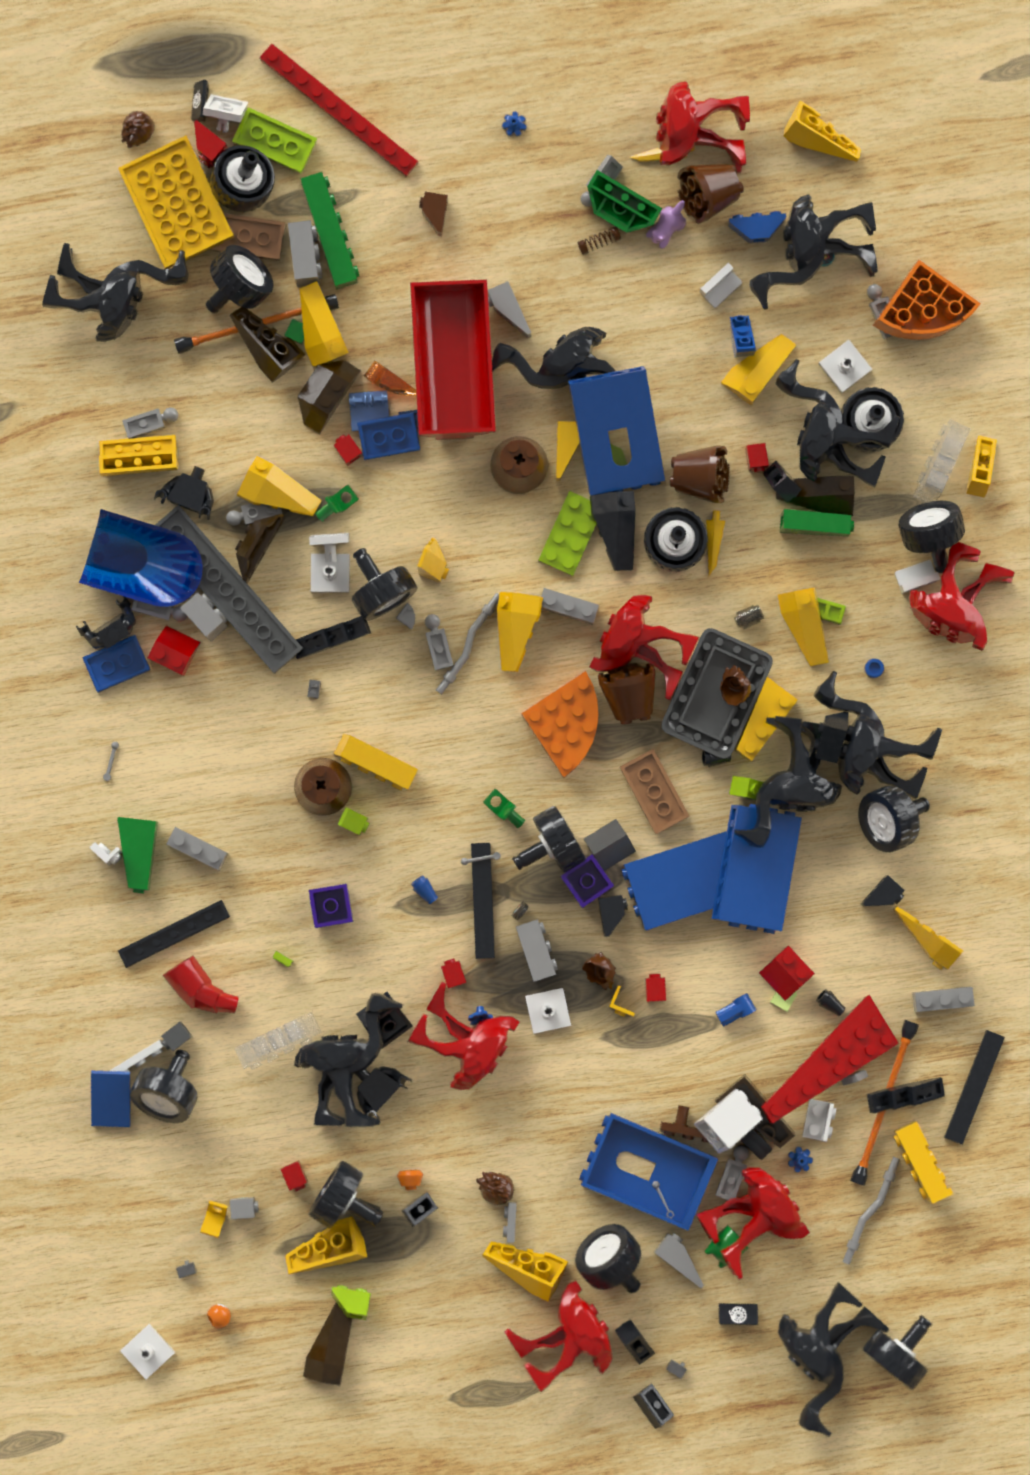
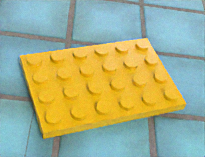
M187 135L118 168L165 269H170L175 264L180 250L185 251L186 261L234 238L233 232L217 199L212 193L208 179Z

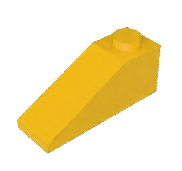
M558 421L556 481L561 480L580 444L576 422Z
M978 436L966 494L985 498L991 482L997 440Z

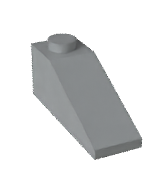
M507 281L489 289V307L493 306L495 312L527 338L531 337V331L509 282Z
M667 1233L655 1249V1254L702 1289L704 1285L685 1246L681 1243L683 1239L675 1233L673 1235Z

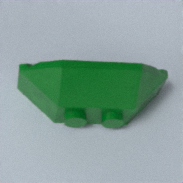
M599 170L595 172L587 186L594 214L625 233L653 226L663 209Z

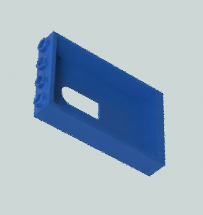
M640 366L568 381L590 496L605 494L611 491L623 492V489L626 488L640 489L642 485L650 484V486L661 484V481H665L645 367ZM627 427L632 457L627 465L619 466L613 461L608 431Z
M610 1113L609 1116L605 1115L601 1125L604 1127L602 1134H597L594 1144L597 1145L595 1151H590L586 1161L589 1162L587 1170L583 1169L579 1180L582 1181L581 1185L689 1231L718 1158L616 1114ZM627 1151L656 1163L649 1181L621 1170L616 1163L617 1156L621 1152ZM654 1181L659 1182V1189L666 1201L669 1211L674 1212L673 1217V1214L671 1212L668 1213L669 1217H667L666 1214L668 1211L664 1203L662 1202L656 1188H653L652 1183Z

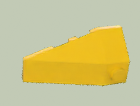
M799 101L785 126L783 137L800 147L857 162L861 149L845 135L837 134L830 122L826 124L819 118L821 114L815 109Z
M256 456L248 469L237 493L238 497L255 505H270L274 509H278V507L289 509L290 512L314 516L322 500L277 466Z
M432 537L423 549L417 568L420 576L441 583L442 579H446L449 569L446 568L447 562L436 538Z
M816 588L778 594L781 614L809 665L829 663Z
M898 906L894 907V912L927 956L933 960L932 965L939 970L943 968L948 970L964 950L945 937L937 936L933 929L920 924L919 920Z

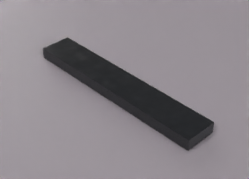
M471 843L472 858L491 855L490 843ZM491 859L472 862L476 959L495 958Z
M220 900L118 950V953L127 968L229 918L230 915L223 901Z
M989 1030L985 1031L944 1138L963 1145L1005 1037Z

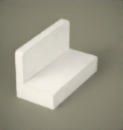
M727 263L700 289V293L716 308L742 284V281L734 274L733 267Z
M931 560L895 572L902 594L940 580L938 572L935 573Z

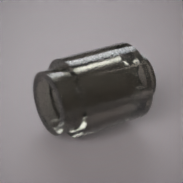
M751 605L736 612L737 616L734 617L738 628L742 627L743 630L760 623V620L764 619L759 605Z

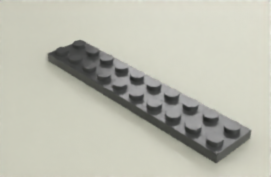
M179 505L155 524L156 526L179 532L194 543L200 553L203 564L199 587L274 674L303 650L301 645L250 586L243 581L237 571Z

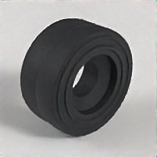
M753 1128L740 1139L761 1160L772 1151L770 1145Z

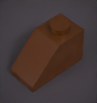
M425 192L424 197H420L419 208L422 209V215L437 235L442 236L448 195Z

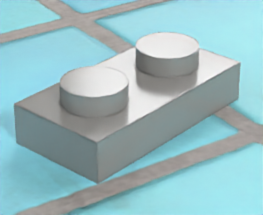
M509 1202L508 1206L504 1208V1218H508V1224L503 1228V1237L507 1238V1242L515 1243L516 1202Z

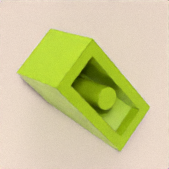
M346 807L338 825L361 835L362 832L365 833L370 823L367 822V817Z

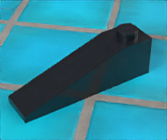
M634 491L591 495V515L597 523L600 537L604 540L606 552L614 571L633 570L636 512Z

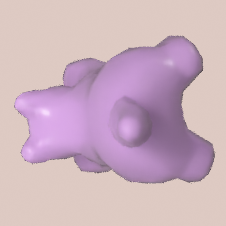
M683 200L674 208L671 206L665 207L660 213L659 221L646 233V236L651 238L654 243H659L660 248H665L671 235L675 231L682 230L686 225V219L680 213L685 204Z

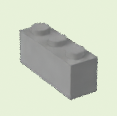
M543 589L541 596L543 597L542 610L593 625L599 607L598 604L550 589Z
M177 827L174 828L167 842V845L219 871L229 854Z
M537 919L516 926L533 981L556 975L555 970H558L555 959L551 960L549 952L552 949L549 940H544L543 934L546 931L543 922L539 923Z
M973 987L912 992L914 1012L975 1006Z

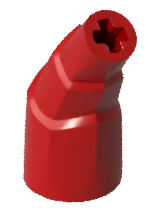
M194 955L163 974L168 984L191 1009L197 1008L216 1014L218 1012L235 1014L238 996L224 993L223 990L212 985L211 979Z

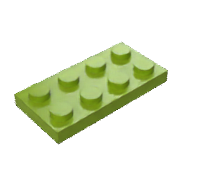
M249 107L232 140V143L238 146L253 147L266 155L269 160L302 174L317 142V138Z
M569 491L538 559L539 562L571 576L574 575L597 524L591 515L589 499Z

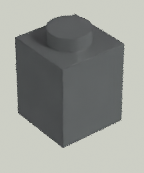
M180 1021L161 1036L163 1038L161 1042L167 1050L175 1051L193 1036Z

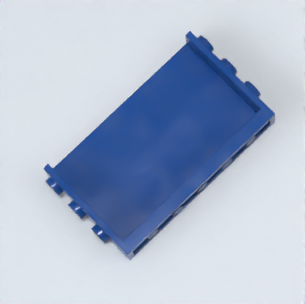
M749 804V807L731 805L711 919L729 922L728 926L738 928L740 924L746 925V929L757 931L758 927L764 928L763 932L775 934V931H782L802 817L795 816V812L784 811V814L778 813V809L770 808L771 832L769 839L763 848H756L749 845L742 837L734 834L736 829L750 830L754 828L757 822L756 805Z
M727 831L624 864V869H621L624 880L629 881L628 893L630 898L635 899L636 905L633 908L636 917L640 916L645 931L713 909Z

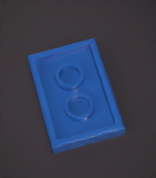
M414 412L357 422L364 460L420 450Z
M136 635L119 641L108 649L103 648L82 657L97 693L151 670Z
M91 1071V1126H131L130 1072Z

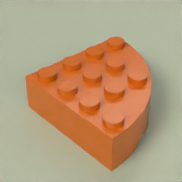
M918 260L872 326L898 338L911 340L930 339L942 336L956 329L975 312L981 303Z
M586 671L521 713L564 779L585 758L597 730L599 714L597 697Z

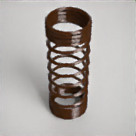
M609 228L608 233L604 230V236L599 232V237L595 234L594 239L590 236L589 241L586 238L585 240L578 241L582 255L589 253L586 240L592 251L594 250L591 239L598 249L596 237L603 247L600 234L606 245H608L605 232L611 243L613 242L610 231L616 242L621 240L618 228Z

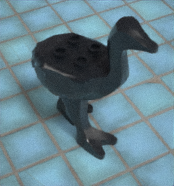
M810 194L801 196L793 202L785 230H783V238L788 244L787 249H785L786 260L790 261V266L795 272H765L750 280L751 292L760 301L764 310L768 309L767 295L773 285L804 284L820 269L824 262V257L828 255L843 254L857 256L864 264L869 276L874 277L875 273L878 272L873 244L855 246L846 243L840 238H828L840 223L853 218L861 221L868 236L873 235V231H876L873 203H865L848 210H835L827 216L818 217L813 212L814 203L811 201L812 197Z
M64 243L57 275L75 280L88 295L79 299H63L59 294L58 280H56L54 275H50L42 306L52 309H71L81 313L88 311L99 312L102 322L96 329V342L115 340L131 325L132 320L135 321L138 310H136V306L143 297L140 274L147 275L166 285L187 283L189 273L185 262V251L180 250L175 264L170 269H160L142 260L129 261L115 267L106 276L105 280L101 281L90 278L76 270L73 263V249L70 248L69 243Z
M590 326L575 330L567 336L565 334L562 335L556 342L555 349L550 348L543 355V363L539 372H535L517 349L507 344L499 343L493 350L492 372L499 366L510 363L519 370L530 385L541 389L563 388L569 384L568 381L585 378L586 375L590 374L600 375L615 372L616 370L607 361L597 359L592 355L593 347L600 345L607 333L599 328Z
M795 359L785 371L779 374L775 384L789 396L818 403L811 413H807L803 426L805 431H800L797 445L800 446V470L805 477L814 482L817 479V474L821 471L820 464L827 460L835 464L839 471L852 474L875 488L886 456L881 455L870 468L863 469L849 460L842 444L856 446L865 442H874L889 448L900 417L895 415L887 426L877 433L861 431L844 425L841 410L835 399L827 391L804 387L797 382L796 372L800 361Z
M832 671L829 677L817 687L814 697L827 708L857 715L856 720L847 729L839 756L838 768L841 781L851 792L858 795L861 792L860 788L864 785L863 776L869 773L874 775L879 782L896 786L905 791L910 797L917 799L927 773V768L922 767L920 770L918 769L910 780L905 781L889 770L883 757L900 758L906 755H918L932 760L942 729L936 728L919 745L905 744L884 737L882 722L867 703L843 699L836 694L835 678L837 672Z
M782 716L768 717L766 719L767 724L782 730L789 736L791 759L788 770L772 775L759 788L756 794L757 822L754 828L750 830H734V834L742 837L749 845L763 848L767 843L771 832L770 804L778 806L780 810L816 811L818 807L834 804L840 796L842 785L828 782L826 779L816 775L821 759L815 758V750H812L814 740L819 739L820 735L817 734L818 723L802 722V719ZM801 733L807 735L811 740L809 752L803 744Z
M380 993L371 994L365 1013L369 1041L357 1038V1035L340 1036V1039H338V1035L321 1036V1040L309 1043L299 1049L295 1056L294 1066L304 1069L312 1066L322 1072V1079L318 1085L319 1101L314 1125L341 1126L345 1124V1127H374V1125H380V1119L363 1114L356 1109L352 1095L353 1074L362 1072L369 1067L382 1049L383 1040L379 1023L381 1014L389 1009L403 1008L401 1003L395 1002ZM333 1089L343 1104L345 1117L332 1113L328 1108L329 1098Z
M839 1282L832 1289L826 1304L815 1315V1321L810 1330L798 1328L797 1322L784 1314L779 1322V1329L777 1331L783 1345L790 1354L788 1358L797 1367L802 1365L804 1367L802 1371L812 1380L816 1378L818 1381L828 1384L822 1392L805 1405L799 1419V1425L803 1429L821 1433L828 1437L832 1433L820 1421L819 1413L822 1407L832 1400L842 1388L844 1380L843 1362L837 1347L848 1334L860 1326H870L886 1333L889 1330L865 1306L853 1319L835 1324L829 1329V1318L838 1303H848L859 1308L863 1305Z

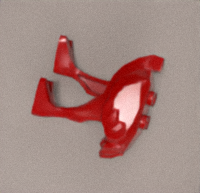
M687 81L679 82L670 87L663 105H661L660 113H657L656 124H659L656 141L659 142V149L662 151L660 154V165L671 166L678 163L691 152L695 145L711 146L725 150L736 167L737 173H741L742 166L746 165L744 140L722 138L711 129L701 128L700 125L713 113L730 110L735 115L739 129L745 131L746 122L750 123L749 96H738L723 100L709 98L705 101H695L690 93Z
M957 542L949 549L947 566L941 576V591L927 595L924 591L911 590L909 596L910 608L914 616L928 629L929 633L936 636L942 635L951 643L973 642V648L983 651L988 643L987 629L981 614L973 606V603L986 584L992 582L1011 584L1015 572L1004 567L985 563L980 577L973 584L963 588L960 593L954 578L956 564L960 561L978 562V556H980L981 551Z
M644 594L633 596L617 611L616 615L612 613L608 624L611 626L608 632H603L600 642H602L600 658L594 657L589 668L596 672H608L623 667L634 657H638L653 664L664 674L666 686L665 699L670 700L683 671L667 665L662 660L657 649L649 646L648 643L659 639H669L678 642L682 649V664L686 666L699 637L674 632L663 626L652 627L645 625L644 613L650 609L652 596Z
M441 982L426 1010L440 1017L446 1024L450 1035L458 1039V1041L441 1043L429 1039L426 1034L428 1015L423 1013L407 1042L431 1049L444 1057L460 1059L461 1070L453 1076L454 1080L451 1082V1088L469 1090L488 1073L492 1074L498 1065L495 1060L498 1056L502 1057L508 1047L505 1045L508 1030L514 1032L520 1021L513 1016H497L481 1021L474 1028H470L456 1020L445 1009L446 983Z
M750 1167L742 1170L743 1180L748 1185L746 1195L740 1198H731L721 1206L696 1214L709 1240L712 1239L715 1244L719 1242L716 1223L720 1217L731 1213H740L753 1217L744 1226L738 1240L720 1251L730 1272L738 1280L743 1278L740 1262L741 1251L757 1237L768 1231L770 1234L781 1238L801 1239L810 1233L807 1226L800 1222L801 1217L798 1214L800 1209L794 1200L791 1201L789 1198L790 1191L785 1184L782 1185L779 1180H775L760 1167Z
M576 1280L567 1285L561 1296L558 1309L560 1326L557 1329L534 1340L522 1338L510 1328L504 1331L521 1358L537 1348H556L564 1343L561 1359L549 1372L541 1371L530 1363L524 1365L541 1393L560 1373L570 1368L581 1353L592 1357L593 1366L597 1367L598 1372L601 1374L609 1368L613 1359L607 1333L609 1328L604 1320L600 1322L596 1315L599 1312L594 1304L589 1305L587 1301L578 1295L582 1288Z

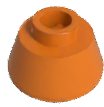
M403 1170L398 1172L397 1178L400 1185L405 1186V1190H416L417 1186L421 1184L423 1173L421 1170Z

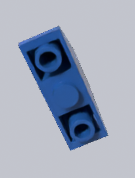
M781 211L770 212V215L754 213L751 214V217L734 215L732 218H729L728 227L748 243L768 242L784 223L786 213L781 214Z
M749 315L730 317L734 357L754 356L756 347Z

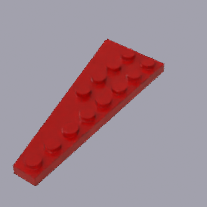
M870 995L865 996L854 1007L851 1013L838 1024L835 1030L821 1042L798 1069L788 1077L785 1083L761 1106L770 1124H773L899 1044Z

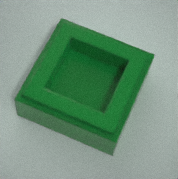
M292 319L284 336L302 345L304 341L303 323Z

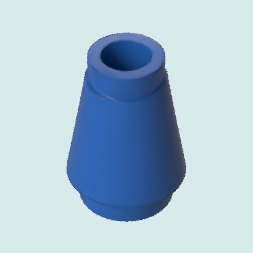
M423 875L411 884L412 890L428 902V904L433 903L438 898L428 878H425Z

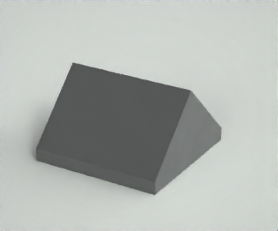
M617 819L584 838L585 843L604 871L636 852Z

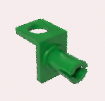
M346 485L333 496H327L325 498L327 504L316 511L315 514L323 522L333 513L344 512L356 503L359 498L350 485ZM344 492L351 494V501L348 503L342 501L341 496Z
M494 789L483 801L503 821L508 819L517 829L525 822V819L514 810L516 805L510 802L497 789ZM495 796L501 799V804L497 807L491 805V799Z

